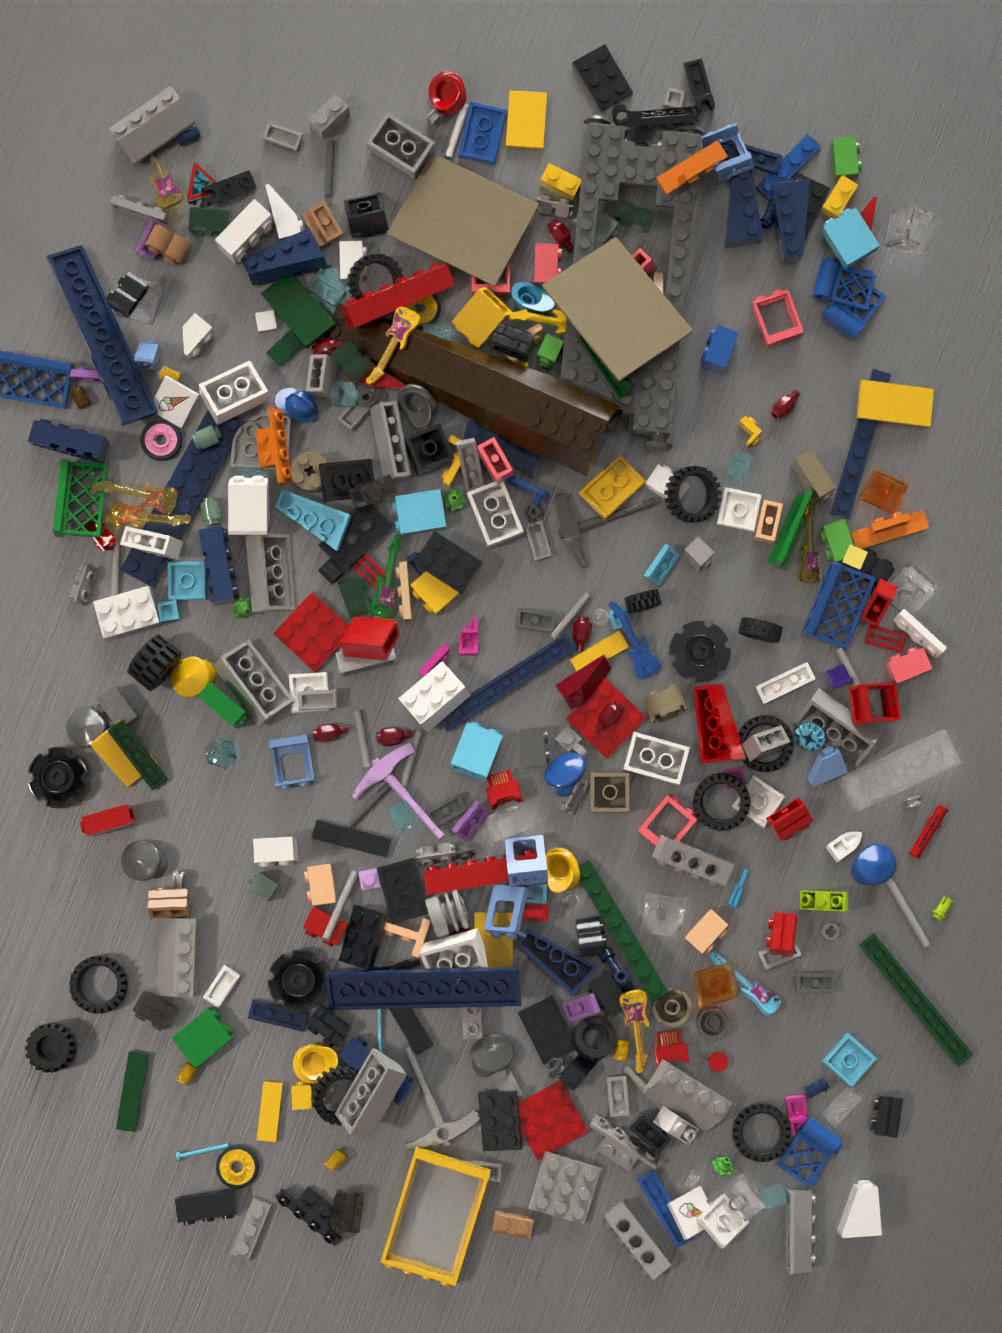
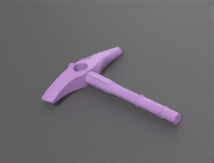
M411 743L397 748L380 760L378 758L374 759L371 763L372 767L363 777L352 797L358 801L362 794L373 785L386 781L430 829L431 833L438 840L444 837L443 832L393 775L395 768L403 759L416 753Z

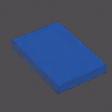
M470 102L458 158L495 165L507 110Z

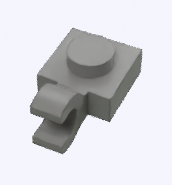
M569 726L555 738L567 752L573 749L582 757L588 753L579 744L582 738Z

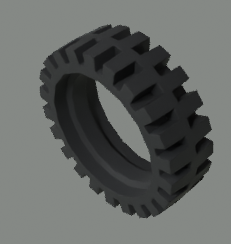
M370 254L359 258L354 263V266L350 268L349 271L351 272L347 276L349 279L347 286L350 288L348 291L349 294H352L351 298L356 297L358 300L363 297L359 286V278L363 269L368 265L377 263L386 267L392 275L393 284L396 283V279L404 276L401 273L403 271L402 268L398 267V263L393 261V258L384 254Z
M688 466L673 473L674 476H670L668 479L670 482L666 483L665 487L668 490H664V495H668V498H664L665 503H669L667 508L672 510L670 512L672 516H676V519L686 523H699L710 519V516L716 513L714 510L719 508L717 503H721V498H718V495H722L721 490H718L721 486L720 483L715 482L718 480L717 477L712 476L713 473L711 471H707V468L701 466ZM688 476L699 477L706 487V503L702 510L697 513L687 512L679 499L680 485Z
M756 716L748 720L741 727L738 733L741 744L747 740L752 729L761 725L773 727L782 725L790 743L783 747L780 756L772 762L764 763L757 760L750 762L745 751L746 759L742 761L750 769L758 772L778 770L788 762L794 749L793 734L788 725L775 716Z
M728 773L712 774L706 777L695 790L693 797L695 815L709 829L717 831L734 829L745 820L750 810L751 801L747 786L738 777ZM727 784L738 792L741 806L733 818L717 820L706 813L703 806V797L711 786Z
M93 956L81 961L74 968L69 980V991L72 999L76 1002L75 1004L89 1013L101 1014L115 1009L124 1000L128 991L127 974L124 968L116 960L106 956ZM93 966L109 968L117 979L115 995L103 1004H95L88 1001L80 989L82 975Z
M336 1066L334 1070L331 1067L328 1073L326 1071L322 1072L323 1077L318 1076L316 1079L317 1083H314L312 1086L314 1089L311 1090L313 1106L318 1115L325 1122H329V1124L334 1125L336 1123L337 1126L342 1125L335 1115L336 1111H330L324 1106L323 1095L327 1088L336 1081L343 1079L354 1081L358 1074L354 1068Z
M765 1103L752 1104L739 1112L734 1120L732 1127L734 1143L740 1153L752 1161L769 1162L775 1160L783 1154L790 1143L791 1130L789 1122L785 1115L772 1105ZM754 1114H768L775 1118L779 1124L781 1132L779 1141L769 1151H754L746 1145L743 1139V1126L747 1119Z

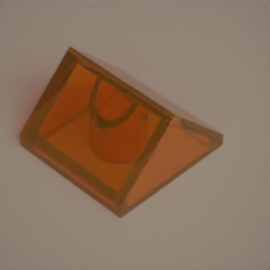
M874 468L859 499L894 514L910 484Z
M731 962L694 972L700 1008L738 997L740 987Z

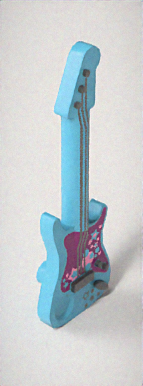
M716 950L711 951L710 957L719 970L722 969L744 987L740 990V993L751 999L764 1015L771 1016L779 1007L780 998L776 994L764 989L756 980L752 985L729 966Z

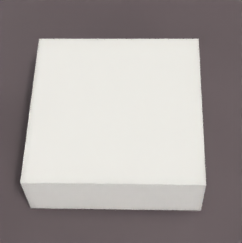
M274 310L255 313L259 333L277 330Z

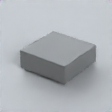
M667 87L663 107H682L686 92Z

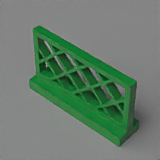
M61 459L53 523L55 537L67 535L100 538L106 488L103 487L106 486L108 464L69 462V459ZM73 468H82L85 473L76 478L73 475ZM95 469H103V475L97 480L90 474ZM89 476L94 482L85 488L80 481ZM78 484L83 491L74 496L71 493V488ZM96 485H100L101 493L94 498L89 493V490ZM87 493L92 500L83 506L78 499ZM76 501L81 509L72 514L69 506ZM95 503L99 507V511L91 515L87 508ZM85 511L90 518L81 524L76 517ZM74 519L79 527L75 530H67V524ZM94 521L97 525L96 532L87 531L85 526Z
M807 489L804 495L796 493L767 564L785 570L811 510L810 508L814 503V500L810 498L813 491Z

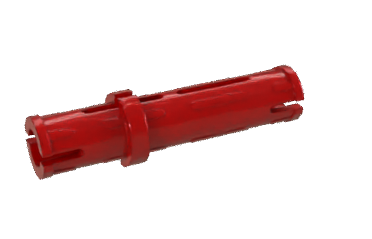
M940 804L937 805L932 816L927 818V824L908 854L919 860L936 830L940 829V823L949 811L947 808ZM938 816V819L936 820V822H935V824L933 825L932 829L929 830V828L931 827L932 823L934 822V820H935L936 817ZM926 833H928V835H927V837L925 838L924 842L922 843L921 847H918V846L920 845L921 841L923 840L924 836L926 835Z

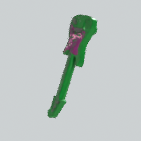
M396 535L388 547L390 552L384 583L381 576L377 577V593L370 606V612L375 616L392 618L396 614L395 594L398 591V586L391 588L397 552H399L401 541H403L402 535Z

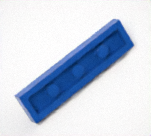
M806 134L781 160L777 174L769 173L756 186V190L770 201L772 184L788 182L821 146L810 135Z
M652 1169L636 1179L676 1247L679 1248L692 1240L693 1236L684 1240L667 1205L672 1200L654 1170Z

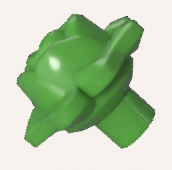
M458 488L447 490L446 495L443 496L445 507L450 508L451 511L462 509L463 504L466 503L464 492H459Z
M240 597L238 601L234 602L232 613L235 614L236 618H246L252 613L250 598L244 599Z
M715 1157L711 1162L714 1172L720 1176H731V1172H734L732 1161H730L729 1157Z

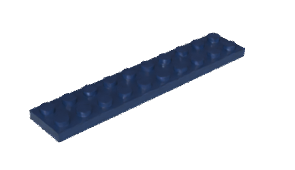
M79 245L47 255L46 260L121 425L124 426L156 415L158 410L134 361V357L113 311L107 304L108 300L83 246Z
M207 410L196 432L210 425H213L214 428L218 427L222 436L219 438L220 442L206 449L201 448L198 450L193 438L191 439L163 490L167 496L165 505H163L165 512L162 513L154 507L149 518L154 519L146 521L142 530L168 535L181 541L200 503H202L231 450L236 432L245 424V421L235 416L217 425L211 413ZM165 520H177L174 523L168 521V523L163 522ZM132 548L120 570L155 588L171 558Z
M518 967L328 971L325 973L329 1010L521 1006L522 1003Z

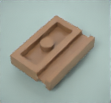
M325 201L309 209L306 213L301 214L320 248L344 235Z

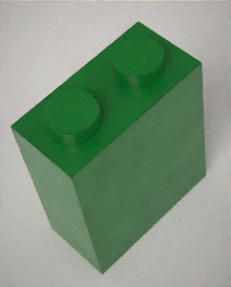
M211 682L197 696L236 729L239 726L242 728L249 720L247 718L249 714Z
M210 1007L207 1008L171 1038L195 1068L199 1067L234 1038L232 1036L233 1030L228 1024L223 1025L219 1020L221 1016L215 1008L213 1010Z

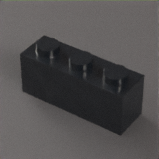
M235 1189L175 1198L178 1223L183 1222V1225L195 1224V1220L200 1219L203 1222L214 1221V1217L221 1216L222 1220L234 1218V1214L238 1213Z

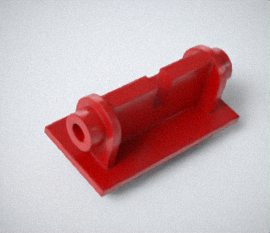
M91 521L85 528L87 531L96 532L97 525L94 521ZM108 528L103 532L101 531L100 538L92 537L95 540L96 547L103 552L112 550L111 547L117 544L116 538Z

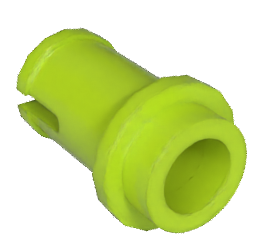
M943 896L936 910L932 911V917L940 922L943 919L946 920V914L954 901Z

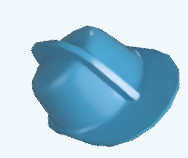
M519 282L512 287V297L514 298L515 306L520 311L526 309L529 313L533 311L543 312L555 306L553 300L542 288L527 282Z

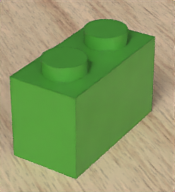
M856 136L833 138L831 153L834 180H839L842 175L848 179H857L862 166L861 161H858L857 154L860 153L859 142H856Z
M546 334L537 353V362L540 367L547 370L550 368L555 369L564 348L563 340Z
M845 519L824 525L821 528L822 531L819 532L822 542L826 543L827 550L825 552L829 561L842 562L849 545H853Z

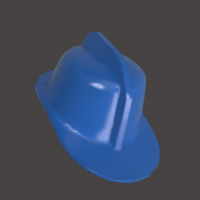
M293 388L282 389L276 394L275 404L277 408L282 409L283 413L304 423L311 422L316 418L318 406L311 394Z

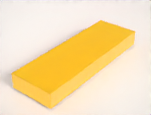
M617 631L570 659V662L575 670L578 671L603 654L608 660L629 646L620 631Z
M263 1081L257 1140L277 1142L283 1083Z

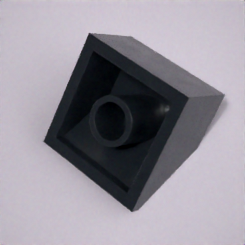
M380 192L344 200L352 238H361L368 234H379L389 230Z
M441 424L404 438L407 453L417 476L435 470L454 460Z

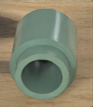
M213 425L195 432V435H192L198 450L201 448L206 449L219 443V438L222 437L218 427L214 428Z
M214 497L203 499V503H200L203 522H206V526L220 524L222 514L219 500H214Z

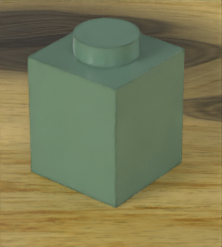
M261 872L258 874L254 873L248 882L251 884L249 889L267 901H270L280 884Z

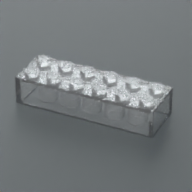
M942 729L837 779L853 813H857L962 763L946 730Z

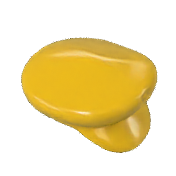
M188 657L180 660L171 672V684L179 695L194 697L199 695L209 682H214L216 670L208 660Z
M555 848L548 851L545 857L548 874L547 884L550 890L560 893L575 888L580 881L581 875L574 855L564 848Z
M324 1044L303 1046L296 1052L293 1058L295 1075L299 1080L307 1084L317 1083V1077H323L322 1072L326 1071L328 1073L329 1068L333 1067L335 1070L336 1066H338L336 1052Z

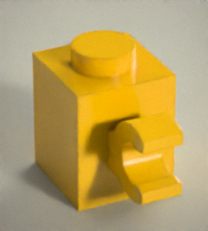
M296 1081V1085L291 1086L292 1110L312 1109V1084Z

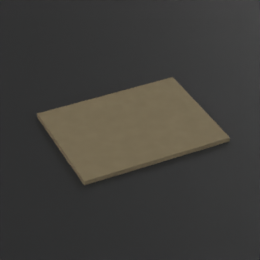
M431 153L387 235L496 287L535 215L539 204Z
M617 237L541 286L618 382L693 332L692 328Z

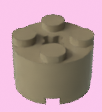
M306 452L299 454L291 466V476L295 485L305 493L313 494L322 490L319 464L327 463V461L317 453ZM313 469L315 474H311L309 477L307 471Z
M675 684L664 687L665 690L657 692V690L646 694L647 697L643 702L652 723H655V720H658L659 723L679 716L678 712L680 710H683V713L688 710L681 690Z
M666 987L669 994L651 1004L652 1013L656 1020L665 1026H680L690 1016L692 1008L690 998L684 991L676 987ZM669 1002L676 1003L675 1011L672 1012L666 1009L669 1006Z

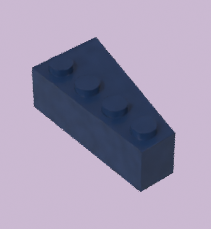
M753 169L730 178L724 249L760 244L763 240Z
M810 179L776 183L771 186L770 193L782 263L801 261L803 257Z
M310 228L241 259L253 286L275 281L283 276L288 278L296 273L313 272V269L328 268Z
M45 419L33 421L27 441L33 446L99 464H104L110 445L103 435L88 433L82 429H71L64 424L54 425L51 424V421Z
M468 420L463 440L475 438L477 447L494 437L511 468L533 479L538 459L537 454L510 442L474 421Z
M221 525L200 529L202 553L206 558L204 559L206 573L209 574L207 583L210 593H212L210 601L214 606L234 603L237 601V597H240L238 586H234L233 578H236L235 569L230 566V560L233 558L231 549H227L226 541H229L228 532Z
M529 929L524 932L526 937H520L513 944L570 997L574 996L598 969V966Z
M353 1036L338 1056L359 1072L371 1049L366 1046L368 1043L363 1038ZM408 1074L394 1097L395 1100L393 1102L398 1106L415 1085L412 1083L414 1079Z

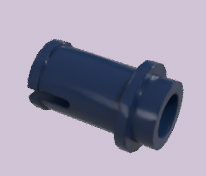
M191 126V129L179 134L177 139L180 146L192 140H199L198 138L201 137L197 126Z
M772 204L767 205L763 217L760 218L761 226L764 229H769L773 226L774 212Z
M415 551L407 557L408 564L411 563L419 576H421L425 571L414 564V561L420 554H417Z
M825 1077L822 1079L818 1078L819 1080L804 1087L809 1099L823 1091L827 1092V1089L830 1088Z

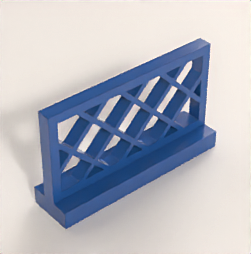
M0 351V365L1 363H7L12 369L5 376L0 372V382L4 381L9 388L3 394L0 393V397L66 409L71 381L70 372L71 369H74L75 364ZM21 367H26L31 374L22 380L17 370ZM40 370H45L49 378L41 383L35 374ZM14 373L20 382L11 387L6 378ZM59 373L67 374L65 383L59 386L54 377ZM33 376L38 385L29 390L24 382ZM52 380L57 388L48 394L43 385ZM22 384L28 393L19 397L14 392V389ZM41 387L46 396L41 400H36L32 393ZM60 391L63 396L62 404L55 403L50 396Z
M831 560L802 631L806 635L814 636L847 649L876 578ZM842 570L850 572L852 579L842 583L840 579ZM861 578L869 579L867 587L860 590L856 581ZM854 582L857 592L847 595L844 586ZM842 588L845 597L835 601L832 596L834 590ZM859 594L861 598L860 605L852 608L849 598ZM847 600L850 609L840 613L836 604ZM834 605L837 615L827 619L825 611L828 607ZM852 612L854 617L852 623L845 625L841 616ZM839 617L843 627L832 631L829 621ZM827 623L830 632L824 635L818 634L819 626ZM844 630L847 635L844 643L837 641L834 634Z

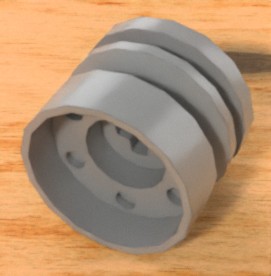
M457 890L452 891L454 900L451 901L448 893H444L445 903H441L437 896L425 900L437 938L450 935L449 925H453L455 930L459 932L458 922H462L464 930L469 928L468 914L463 899Z

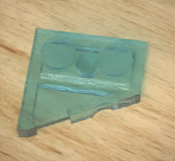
M327 260L328 268L320 269L306 286V289L329 305L337 308L346 297L347 292L331 262Z

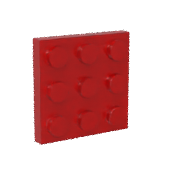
M311 592L273 635L316 673L340 647V639L345 634L348 624Z
M605 678L588 700L578 705L565 720L600 754L608 759L647 717ZM618 701L624 707L622 716L612 726L604 727L598 732L594 726L599 722V714L609 703Z
M561 1080L519 1102L521 1131L537 1160L543 1158L545 1151L552 1153L589 1132Z

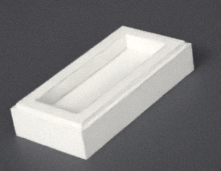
M224 965L203 998L217 1008H220L241 975Z

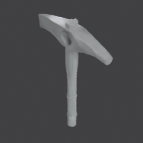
M409 1046L404 1051L422 1091L435 1128L427 1135L415 1141L406 1142V1149L414 1150L416 1146L426 1148L441 1143L444 1146H448L453 1143L452 1139L473 1126L480 1117L473 1110L460 1120L444 1123L416 1060V1056L411 1046Z

